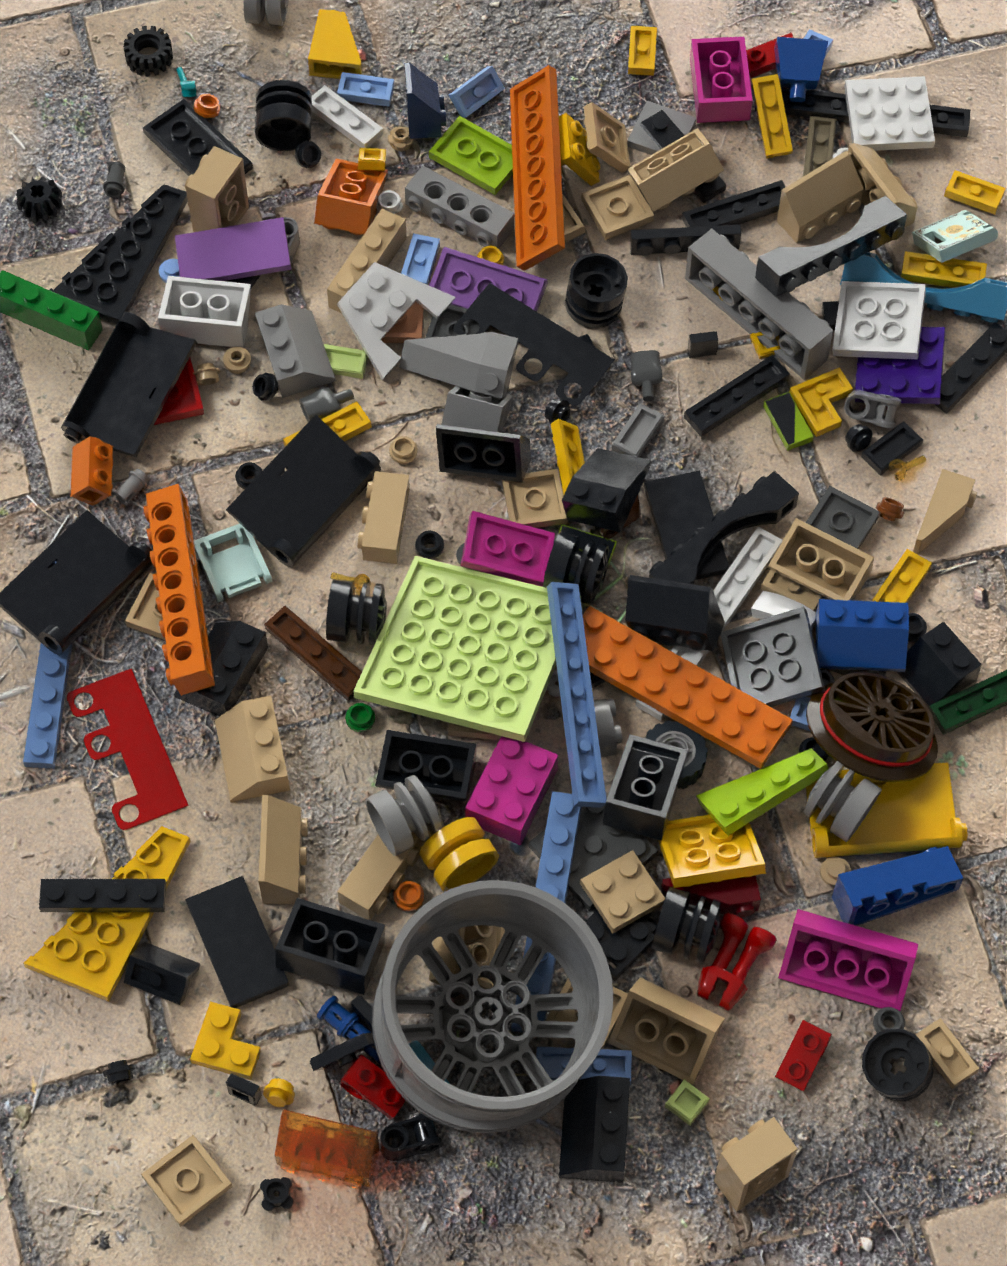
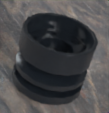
M275 80L259 88L256 94L255 136L261 145L277 151L296 150L301 142L311 139L312 95L307 87L290 80Z
M599 253L585 255L574 263L570 271L565 307L567 313L575 322L585 327L600 328L616 321L621 313L627 288L628 276L623 265L617 259Z
M561 531L550 553L543 587L547 588L551 582L579 584L580 596L585 588L584 602L592 604L597 593L602 588L606 577L609 546L601 543L594 555L595 541L589 540L584 550L580 551L579 536Z
M333 579L327 607V640L347 642L351 630H356L357 643L363 644L366 631H368L369 644L375 645L386 621L387 601L384 585L376 584L373 596H370V584L364 582L360 595H355L353 581Z
M670 886L659 917L652 949L672 955L678 943L684 944V959L688 960L693 947L699 948L696 962L704 964L707 955L714 947L720 927L721 901L714 899L710 911L706 912L704 911L705 896H701L696 907L693 908L689 906L690 892Z
M890 1028L877 1033L868 1041L862 1054V1069L867 1081L881 1096L892 1101L907 1102L918 1098L928 1089L933 1078L934 1063L929 1050L915 1034L907 1030ZM905 1060L904 1066L907 1070L904 1073L898 1071L894 1074L893 1063L895 1061L902 1063Z

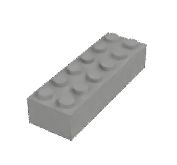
M711 228L688 247L685 279L749 334L761 332L763 335L758 336V339L767 349L778 346L776 337L779 335L780 339L778 342L781 349L775 350L774 355L805 380L828 360L833 329H831L827 321L818 318L805 303L799 302L790 292L775 297L755 278L757 266L750 261L749 257L732 246L724 235H719ZM716 286L719 288V289H718V292H719V295H720L721 299H720V298L718 297V295L712 290V289L715 288Z

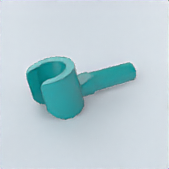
M178 67L176 71L180 78L182 97H196L195 80L187 81L182 67Z

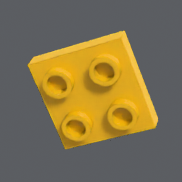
M567 113L560 115L561 166L566 164L590 186L599 183L600 163L597 156L591 154L587 148L586 130L579 121H575Z

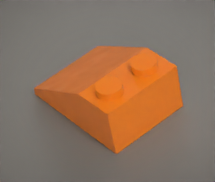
M336 158L318 193L314 224L322 225L327 229L336 228L349 231L354 235L365 234L374 220L378 197L383 191L388 170H358V163Z

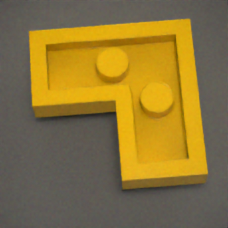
M839 367L793 386L789 392L812 432L818 437L841 427L842 420L831 403L847 397L853 391V387Z
M210 1001L190 1058L192 1064L228 1074L232 1073L245 1079H252L261 1048L233 1039L241 1016L240 1009Z

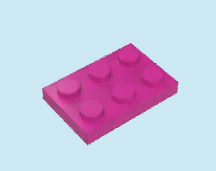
M472 511L469 516L460 566L543 587L545 571L553 548L555 533Z

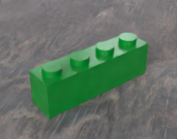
M4 270L1 271L0 313L88 351L91 349L103 331L99 311Z

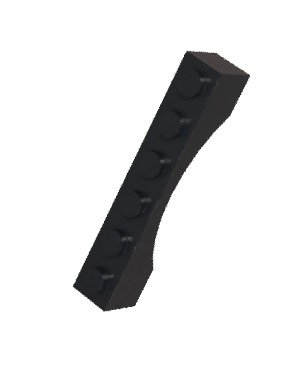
M884 196L865 205L862 216L857 224L849 232L835 240L810 247H778L759 256L755 278L775 297L791 292L804 283L813 281L817 277L833 271L851 260H856L860 256L900 238L905 230L907 214L889 198Z
M773 471L767 477L762 476L756 481L753 489L747 494L741 493L734 500L731 507L726 511L720 510L708 526L698 528L686 544L676 546L671 552L670 557L664 562L658 561L649 571V578L695 585L700 565L719 542L745 528L777 524L796 508L799 492L776 471Z

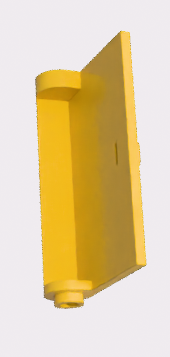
M948 762L934 763L925 775L906 782L879 781L855 773L851 782L852 786L856 787L866 778L882 788V791L865 819L847 843L830 832L834 817L829 815L821 824L816 823V819L822 810L819 807L809 817L812 848L815 858L923 851L932 847L942 848L946 846L949 849L961 848L963 841H967L968 838L966 823H961L960 818L955 816ZM849 769L842 770L839 777L843 779ZM817 781L805 787L807 802L809 798L808 796L812 791L813 787L815 786V784L817 783Z

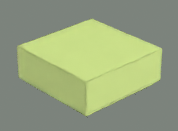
M684 1079L665 1103V1107L691 1126L709 1103L710 1098Z

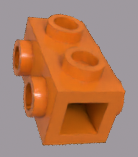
M89 436L73 446L70 497L94 506L111 496L113 489L112 467L114 463L112 445L101 441L99 438Z

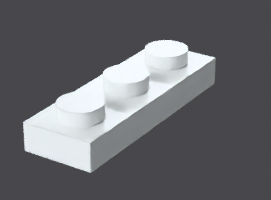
M326 85L312 96V112L359 147L369 148L383 136V128Z

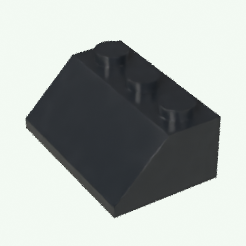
M439 424L436 426L440 472L523 483L531 462L529 438L516 434Z
M630 575L628 579L625 621L629 628L654 642H660L667 646L678 645L689 647L693 650H714L725 621L712 587Z
M241 621L215 623L208 635L215 686L182 696L176 690L174 697L219 717L236 705L268 649L266 632Z
M387 730L375 786L394 790L395 783L401 782L405 786V778L415 775L431 796L466 801L472 785L477 759L476 744Z
M594 1076L578 1080L573 1089L564 1098L559 1178L623 1183L630 1078Z

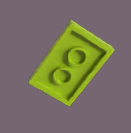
M461 116L454 121L429 150L430 159L493 195H496L513 175L512 145Z

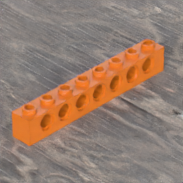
M179 484L146 493L147 506H144V514L148 523H150V528L147 529V536L150 544L153 545V551H150L151 562L154 568H156V574H153V581L160 595L156 597V604L163 617V620L159 621V626L163 637L166 639V644L162 645L165 659L169 662V668L166 669V677L170 686L175 685L182 696L215 686L189 505Z

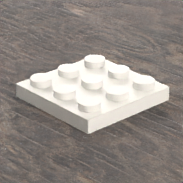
M925 76L845 80L844 88L852 144L856 143L873 148L875 151L934 148L935 137Z
M842 281L832 349L833 356L918 359L926 285Z

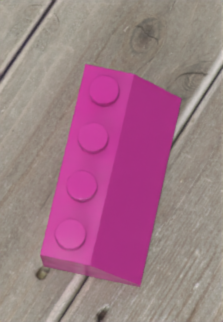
M797 909L778 978L881 1009L892 1007L900 1011L915 963L918 944Z

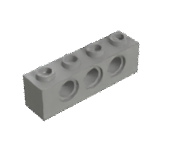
M423 165L405 187V204L412 210L428 215L435 222L451 227L458 234L474 239L483 247L495 246L499 249L514 230V212Z

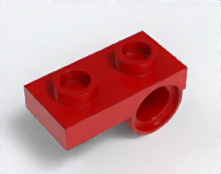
M792 32L789 33V34H786V35H784V36H781V37L794 38ZM777 38L746 50L751 78L776 69L774 47Z
M802 1020L775 1077L804 1092L830 1042L832 1034Z
M362 1054L357 1056V1059L352 1063L340 1081V1085L348 1093L358 1099L367 1101L389 1119H393L406 1101L395 1089L386 1073Z

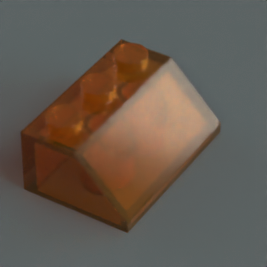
M283 1109L275 1150L276 1163L280 1165L282 1170L298 1174L299 1170L312 1173V1177L322 1181H330L331 1178L341 1180L345 1186L355 1189H361L362 1186L370 1187L380 1152L378 1132Z

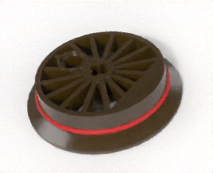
M850 673L840 677L834 683L825 685V691L814 693L810 698L806 709V718L812 736L835 761H839L847 769L879 781L906 782L922 777L934 765L938 754V744L934 733L935 724L933 716L923 700L900 682L874 673Z

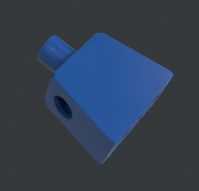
M777 37L774 47L780 87L790 88V101L804 102L806 100V89H816L828 46L827 40Z

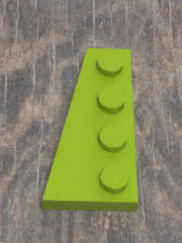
M811 748L698 794L696 798L701 807L729 836L817 781L829 768L827 763Z

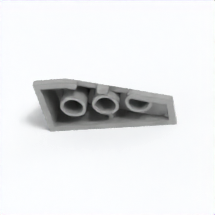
M484 332L481 334L404 340L399 368L474 392L502 398L508 393L519 338L495 332Z

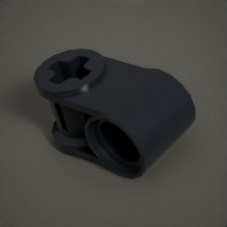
M423 1114L390 1124L382 1130L380 1135V1152L383 1157L390 1161H399L418 1154L430 1153L441 1148L444 1144L442 1138H438L434 1121ZM391 1137H396L402 1140L403 1144L397 1148H392L387 1145L386 1141Z

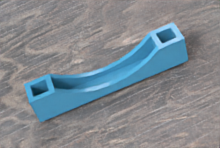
M871 252L860 256L856 260L845 263L841 283L842 281L915 284L894 273L883 263L877 254ZM983 278L972 284L957 288L938 289L926 287L924 303H927V308L942 311L943 307L954 309V313L960 316L970 317L972 313L981 315V319L984 321L997 323L998 319L1004 320L1007 310V282Z

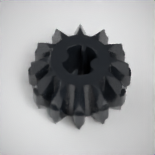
M42 176L40 180L32 177L30 183L22 182V189H18L16 193V204L25 219L32 217V220L36 223L42 218L47 222L48 216L57 217V210L62 209L63 196L61 189L56 186L54 180L47 181Z

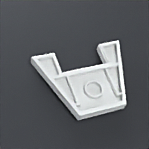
M374 262L341 298L337 306L381 380H383L401 360V357L381 339L415 301L434 318L438 319L456 297Z

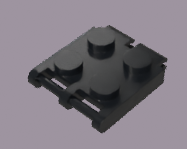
M598 910L585 921L595 934L605 957L616 966L614 969L608 964L613 981L617 980L653 944L654 934L658 925L648 915H645L612 933Z

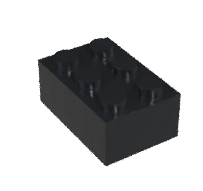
M297 898L275 948V968L364 995L385 944L386 925Z

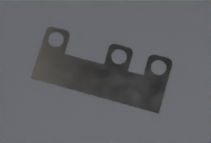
M491 283L485 287L453 327L456 334L462 335L465 334L461 328L462 324L466 320H475L480 327L476 334L484 333L492 325L508 336L519 338L518 342L529 348V350L516 365V370L532 381H539L553 364L568 372L569 374L557 387L556 395L567 400L573 406H578L582 403L615 361L612 357ZM531 358L540 360L542 370L537 374L528 373L524 368L527 360ZM569 383H577L581 386L582 393L578 398L571 399L564 394V387Z

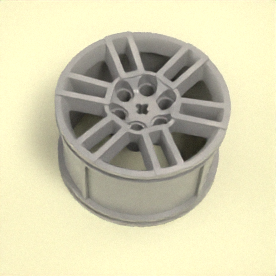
M500 880L478 881L452 888L424 904L412 915L396 937L389 952L376 990L372 1009L373 1040L380 1063L388 1079L400 1095L418 1112L439 1124L458 1130L478 1133L502 1132L530 1124L553 1110L569 1094L593 1063L603 1046L611 1023L613 1010V986L608 961L595 934L586 922L563 901L543 890L523 883ZM477 925L503 927L505 933L490 964L479 967L459 935L458 930L463 927ZM525 935L532 939V944L516 972L510 973L506 970V966L520 937ZM442 937L461 969L459 973L453 974L432 945L434 939ZM545 953H551L564 969L573 988L571 993L530 994L526 985ZM415 955L421 956L442 986L443 991L440 996L406 997L395 995V989L401 974ZM479 977L487 978L492 981L494 986L491 989H483L478 984L477 979ZM513 992L517 994L522 1002L518 1005L509 1003L506 993ZM462 993L466 997L467 1003L463 1006L455 1005L450 995ZM483 1008H485L486 1012L489 1010L493 1012L491 1020L488 1017L483 1019L480 1016ZM578 1011V1021L576 1022L539 1021L537 1018V1012ZM398 1014H433L434 1021L426 1024L400 1025ZM510 1023L519 1024L523 1030V1035L518 1037L512 1036L507 1029V1025ZM455 1024L464 1025L467 1028L468 1035L464 1038L455 1036L452 1032V1026ZM532 1037L575 1039L574 1051L558 1079L554 1081L550 1079L530 1049L528 1043ZM485 1039L493 1041L496 1045V1051L494 1053L484 1052L480 1042ZM439 1040L444 1050L432 1071L417 1057L408 1041ZM458 1061L464 1064L465 1068L456 1086L445 1082V1079L455 1062ZM512 1061H519L537 1090L525 1093L510 1064ZM494 1069L508 1097H490L471 1093L481 1070Z

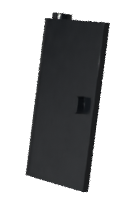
M123 312L61 426V429L64 431L63 435L75 443H79L80 440L83 441L89 436L96 437L112 445L113 451L137 458L198 342L195 339L149 327L139 316L130 312Z
M315 415L230 504L226 511L281 563L288 567H293L367 487L368 481L371 482L374 479L375 471H381L380 460L371 452L360 451L357 454Z
M86 510L0 592V607L46 648L60 655L152 565L150 551L152 549L145 543L140 544L138 542H133L128 546Z

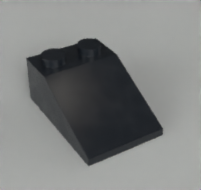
M597 448L572 477L562 498L567 520L621 533L652 464L651 460Z
M629 734L606 800L603 825L662 841L688 750Z

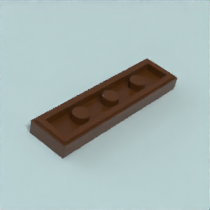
M287 606L281 608L264 624L265 629L347 701L354 696L353 691L362 671Z

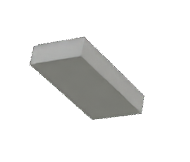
M640 403L612 443L611 450L640 457L663 423L664 415Z

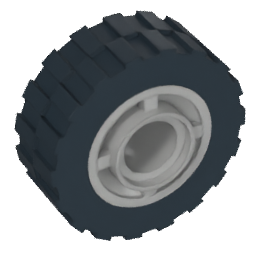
M677 721L659 723L647 732L645 739L688 750L678 789H685L689 785L695 784L705 769L708 754L705 739L700 734Z

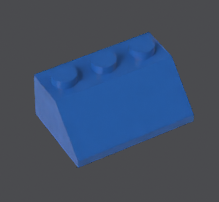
M819 599L816 611V653L820 668L905 672L909 635L908 603Z

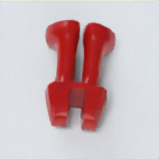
M725 913L720 923L724 934L722 945L712 965L702 968L697 996L708 1001L716 988L718 980L727 983L728 986L723 992L719 1007L729 1011L748 990L744 981L753 963L761 953L767 952L774 947L777 938L763 928L753 927L748 935L744 949L732 973H730L726 969L739 944L744 939L749 926L742 918L734 914Z

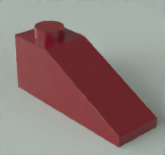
M756 875L728 879L721 882L697 884L690 887H678V889L690 892V905L696 906L701 896H705L706 903L704 909L710 910L713 900L721 901V914L730 913L738 917H748L759 911L761 898ZM671 878L662 880L661 893L664 897H666L670 886L674 887Z

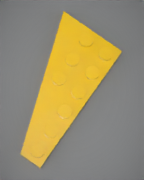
M161 826L136 851V855L124 867L121 866L113 874L114 877L112 879H165L167 889L191 842L190 837ZM74 912L67 919V923L54 936L51 935L44 942V946L34 956L31 955L23 964L25 968L109 1002L128 965L130 955L136 950L154 912Z

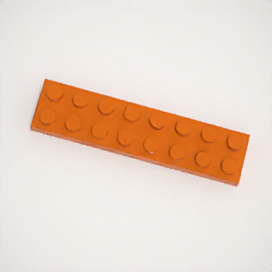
M550 65L510 89L517 267L523 271L565 249L556 69Z
M589 606L584 612L583 623L591 673L762 769L792 726L793 719L599 610Z

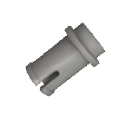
M140 469L130 471V477L114 492L116 498L126 506L142 488L146 489L148 487L147 483L150 479Z

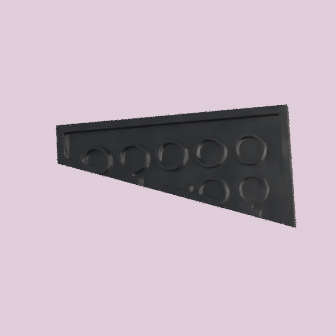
M163 184L141 204L142 208L133 217L130 218L128 216L122 222L120 229L114 234L110 233L82 259L80 266L72 273L68 272L62 277V282L54 290L51 288L50 291L99 311L100 319L117 324L122 313L129 312L185 208L188 202L187 192Z

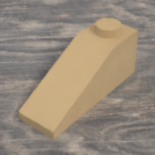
M942 469L913 549L914 553L920 554L963 517L966 507H973L978 493L973 491L975 479Z

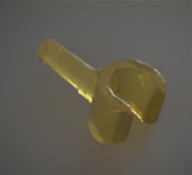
M922 455L909 462L895 459L890 462L889 471H893L896 468L901 469V471L895 473V479L903 480L906 476V471L926 462V458Z
M332 572L330 579L353 581L357 595H360L362 589L359 585L364 584V582L371 585L370 578L365 574H359L354 578Z

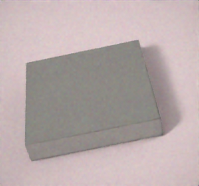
M647 101L627 140L628 147L651 155L661 150L640 126L642 121L661 110L667 114L684 135L693 131L697 118Z

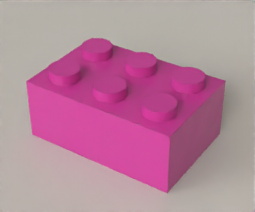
M745 37L691 39L690 68L697 123L750 120L753 100Z
M501 736L465 807V818L475 817L483 830L521 846L558 770V754L526 741L522 742Z

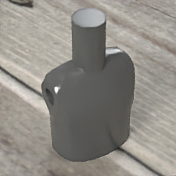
M655 350L638 351L631 354V381L635 386H642L643 400L646 402L654 400L653 385L663 381L660 353Z
M324 387L311 395L299 399V403L307 422H309L315 415L323 419L339 411L340 404L354 399V395L351 389L334 394L332 390Z

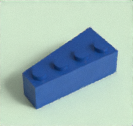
M948 846L942 848L932 847L919 854L838 874L832 899L842 921L858 926L957 891L961 886L963 876Z

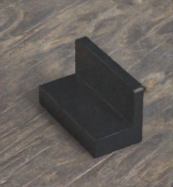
M144 942L130 955L123 983L180 1005L185 1000L190 978L199 970L200 963Z

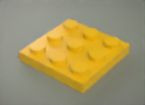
M710 815L671 820L667 823L662 841L658 840L674 888L766 874L765 862L750 823L728 836Z

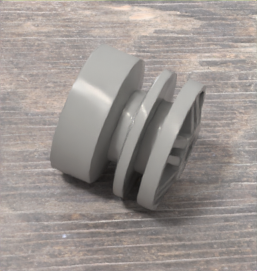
M837 761L829 770L822 774L808 796V802L803 814L811 817L819 807L822 810L816 819V823L821 824L831 815L835 819L831 825L830 832L847 843L876 802L882 788L866 778L856 787L852 786L851 782L855 772L850 769L844 778L841 779L839 775L844 765Z
M415 775L405 778V786L401 782L394 784L396 799L387 790H381L365 799L374 827L393 856H397L414 847L411 832H414L421 841H426L429 839L428 831L433 835L442 828L433 798Z

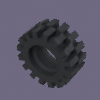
M142 26V31L135 28L133 29L134 35L129 32L127 35L128 39L124 40L123 47L127 66H130L132 72L136 70L137 75L140 76L145 72V76L150 77V72H154L156 76L159 75L160 69L162 72L167 70L166 65L170 67L172 64L171 60H173L171 40L167 32L164 34V30L161 28L156 31V26H151L150 30H147V26ZM147 47H153L158 49L155 53L150 55H143L138 53L140 50Z

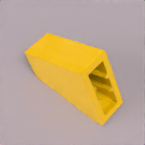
M319 9L308 56L309 76L340 79L342 72L362 75L361 59L345 12Z

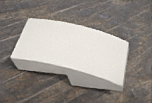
M763 590L751 607L752 617L765 619L804 606L808 613L811 630L816 624L815 611L793 599Z

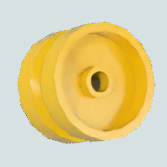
M475 817L458 819L434 833L420 849L419 855L429 870H435L433 877L443 892L464 884L476 882L488 873L499 859V854L491 841L484 839L485 832Z

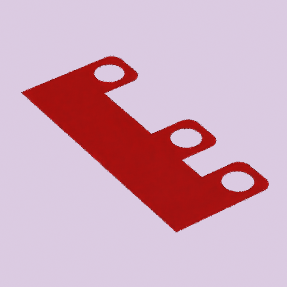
M132 668L75 689L67 694L68 704L72 714L76 717H82L101 709L104 710L109 726L88 733L84 737V743L89 756L94 760H99L121 752L138 793L112 806V813L120 829L127 830L189 806ZM80 693H89L93 697V704L88 709H78L74 704L75 697ZM98 735L107 736L111 742L109 749L104 752L94 751L91 746L93 738ZM127 804L135 805L139 810L137 819L132 822L123 821L119 815L120 809Z

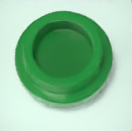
M356 703L346 712V724L355 732H365L371 729L375 723L374 710L367 704Z

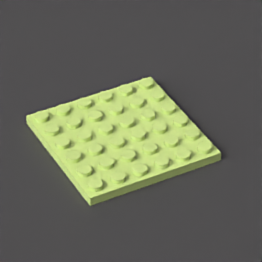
M415 556L353 691L354 698L525 742L556 667L547 588Z

